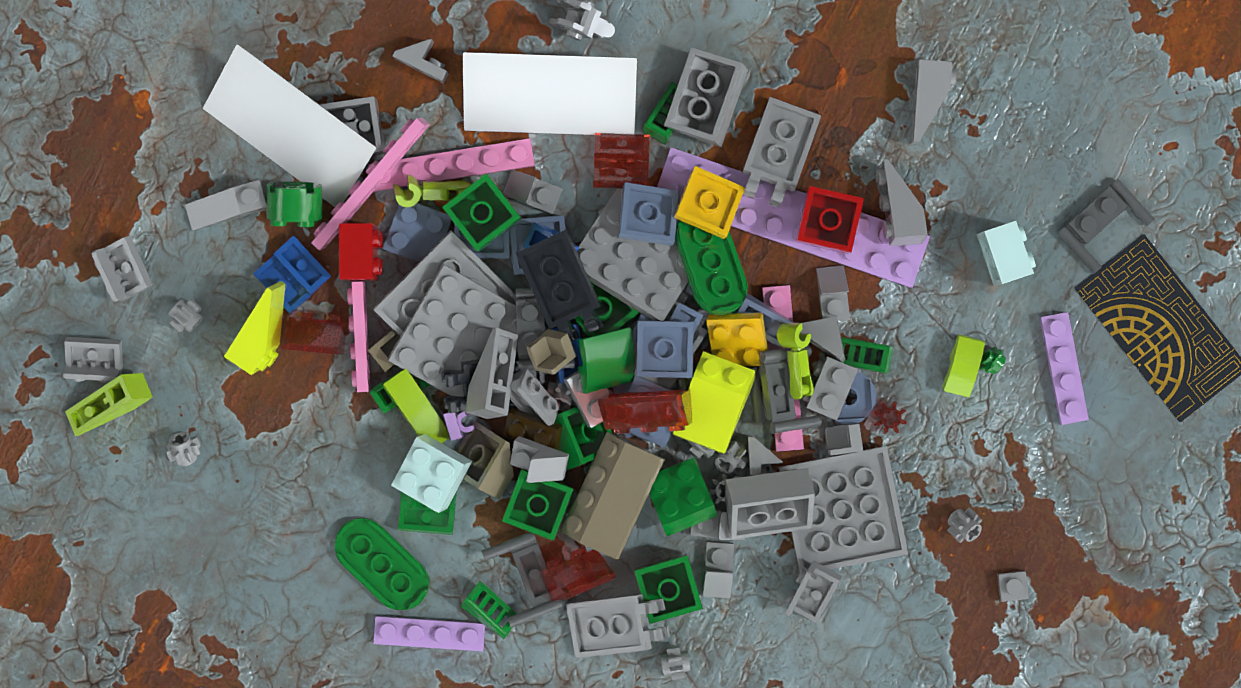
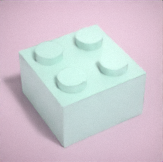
M1013 221L976 234L994 286L1034 274L1032 268L1036 267L1032 253L1026 251L1024 241H1027L1022 225L1018 226L1017 222Z
M424 434L416 437L391 486L440 513L448 508L472 461Z

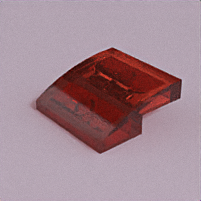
M595 133L593 188L623 189L625 182L648 186L650 135Z

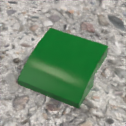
M624 327L578 339L583 363L582 366H578L583 394L634 381L635 354L631 327Z
M457 491L448 508L440 513L401 492L398 531L453 535Z

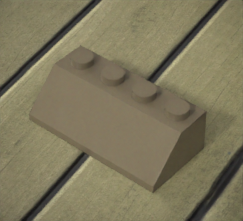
M606 432L561 532L589 548L618 560L665 459L627 438Z

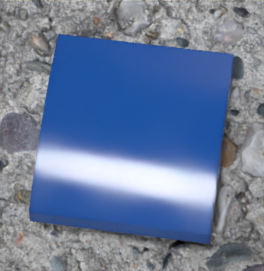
M295 236L291 237L273 253V256L253 273L266 289L280 281L285 283L283 308L290 315L331 277Z

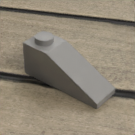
M919 59L916 63L910 142L912 145L919 143L949 93L951 86H955L956 69H952V62Z
M261 180L253 181L185 204L192 231L267 210L265 183Z
M499 328L492 329L469 384L466 413L486 419L508 415L518 334Z

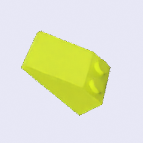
M282 281L265 290L224 355L225 358L250 375L259 370L263 372L267 366L270 367L278 356V353L275 351L280 345L285 283Z
M703 351L673 435L725 454L755 381V371Z

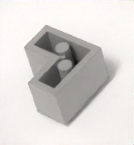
M375 97L320 105L375 146L376 149L372 156L385 154L383 152L385 147L378 100Z

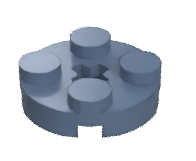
M857 371L850 388V392L856 394V399L851 400V405H846V401L844 402L840 415L835 420L839 423H859L875 407V387L867 376Z

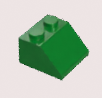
M578 407L557 414L555 423L563 425L558 451L569 454L566 470L594 460L606 432L612 433L607 419L589 428Z

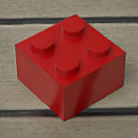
M809 186L806 191L795 242L845 254L852 253L864 198Z
M373 223L339 224L340 280L378 281V275H383V259L378 257V248H383V232L378 230V226Z

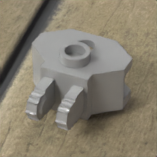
M557 0L561 7L568 9L566 18H557V20L551 18L549 24L554 28L566 32V36L581 41L582 38H592V36L608 39L615 34L613 24L599 18L601 12L596 10L594 4L587 0Z

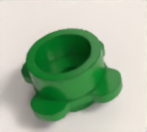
M996 347L987 350L982 355L979 369H985L986 373H997L1003 367L1006 360L1001 349L998 350Z

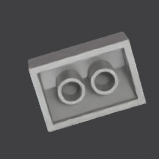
M691 47L664 126L694 139L722 147L748 69L743 63Z
M808 468L726 479L725 501L731 540L812 528L815 492Z

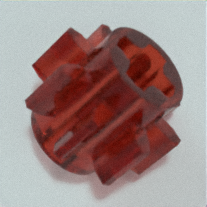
M896 401L891 403V407H887L884 402H881L882 410L880 412L873 411V414L878 416V421L873 425L884 426L883 434H886L889 428H892L895 433H899L897 426L907 423L901 419V414L905 413L906 410H897ZM892 410V415L896 417V421L886 425L887 420L883 418L884 413H890Z

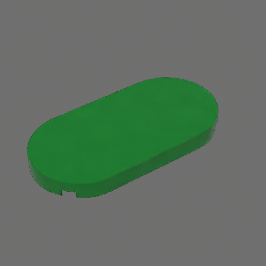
M680 220L676 226L675 243L696 302L705 311L714 315L733 313L744 302L748 291V284L730 231L727 237L722 239Z
M356 518L347 522L339 529L335 539L337 559L382 604L390 609L403 611L413 609L424 600L429 590L427 570L381 524L369 518Z

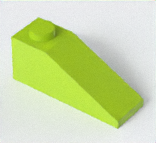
M143 373L121 374L65 411L75 436H79L136 409L153 398Z

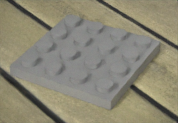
M624 178L580 244L577 253L592 283L652 321H664L688 283V278L675 242L670 246L618 238L623 185L625 182L631 183Z
M450 230L373 310L401 336L443 264L516 305V294Z
M443 264L390 353L388 361L402 369H407L409 373L451 396H464L463 384L446 387V383H442L441 371L461 370V362L480 359L493 328L517 334L516 305Z
M887 446L778 467L779 472L808 468L815 492L812 528L791 531L799 573L803 567L809 569L813 561L831 570L908 554Z

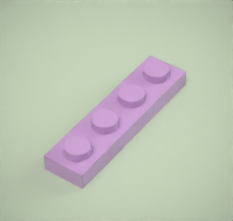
M1065 312L1039 317L1060 425L1089 420L1069 314Z
M391 616L375 617L374 644L484 651L485 625L480 622Z

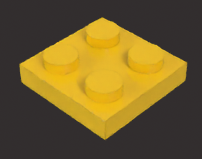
M694 166L674 218L725 239L745 187Z
M762 313L708 314L706 321L712 355L741 366L763 365L759 355L761 351H768Z

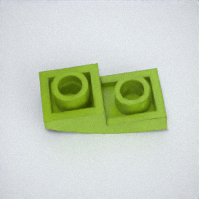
M958 334L949 357L951 364L942 385L943 391L970 397L984 351V340Z

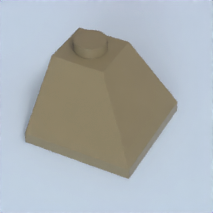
M474 421L472 425H474L475 429L466 434L457 450V453L472 461L463 479L477 489L500 500L514 476L513 467L510 464V443L482 424Z

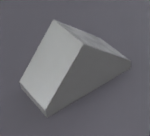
M837 317L802 323L803 329L800 333H811V344L841 363L845 361Z

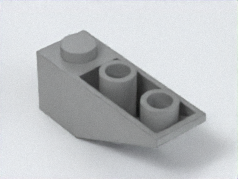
M884 159L879 169L876 170V183L878 186L881 185L882 195L879 198L880 210L885 211L886 221L883 223L884 236L888 237L889 246L922 244L928 235L924 208L890 161Z

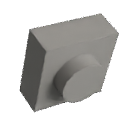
M1026 571L997 574L1001 602L1029 599Z

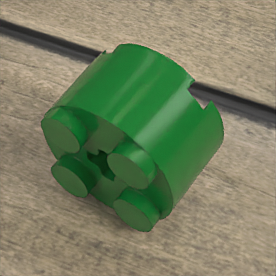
M285 181L283 182V187L275 188V182L268 183L267 219L270 220V225L286 226L287 222H298L299 227H313L314 223L322 219V185L318 184L314 188V183Z

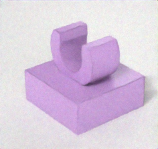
M465 411L461 412L458 416L457 413L443 414L451 441L464 437L463 432H470L475 429L474 425L469 427L463 426L462 419L467 416Z

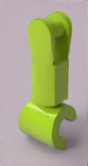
M408 174L407 183L409 190H403L400 185L393 184L396 201L402 207L414 206L420 200V196L425 201L450 202L471 185L469 182L462 180L449 182L422 181V185H419L417 179ZM449 190H456V193H449Z
M783 323L778 327L777 339L781 346L791 348L790 351H787L790 395L797 400L801 399L803 395L805 397L811 396L814 392L810 377L807 349H802L809 344L811 333H800L803 329L802 323Z

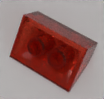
M690 389L608 393L598 399L605 429H614V434L630 433V428H641L643 433L657 432L658 427H668L669 431H683L685 426L693 422Z

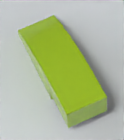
M404 369L383 384V387L418 437L426 434L440 443L450 438L449 431L407 369Z

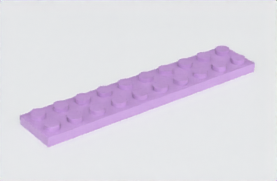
M670 148L657 187L679 191V205L694 166L743 187H746L750 176L742 173V171ZM760 180L754 198L742 195L731 227L913 288L930 238L929 235H927L922 244L889 246V239L884 236L883 232L885 220L861 213L852 253L845 254L795 242L806 193L797 190L793 192L786 189L782 203L778 208L769 204L776 185Z

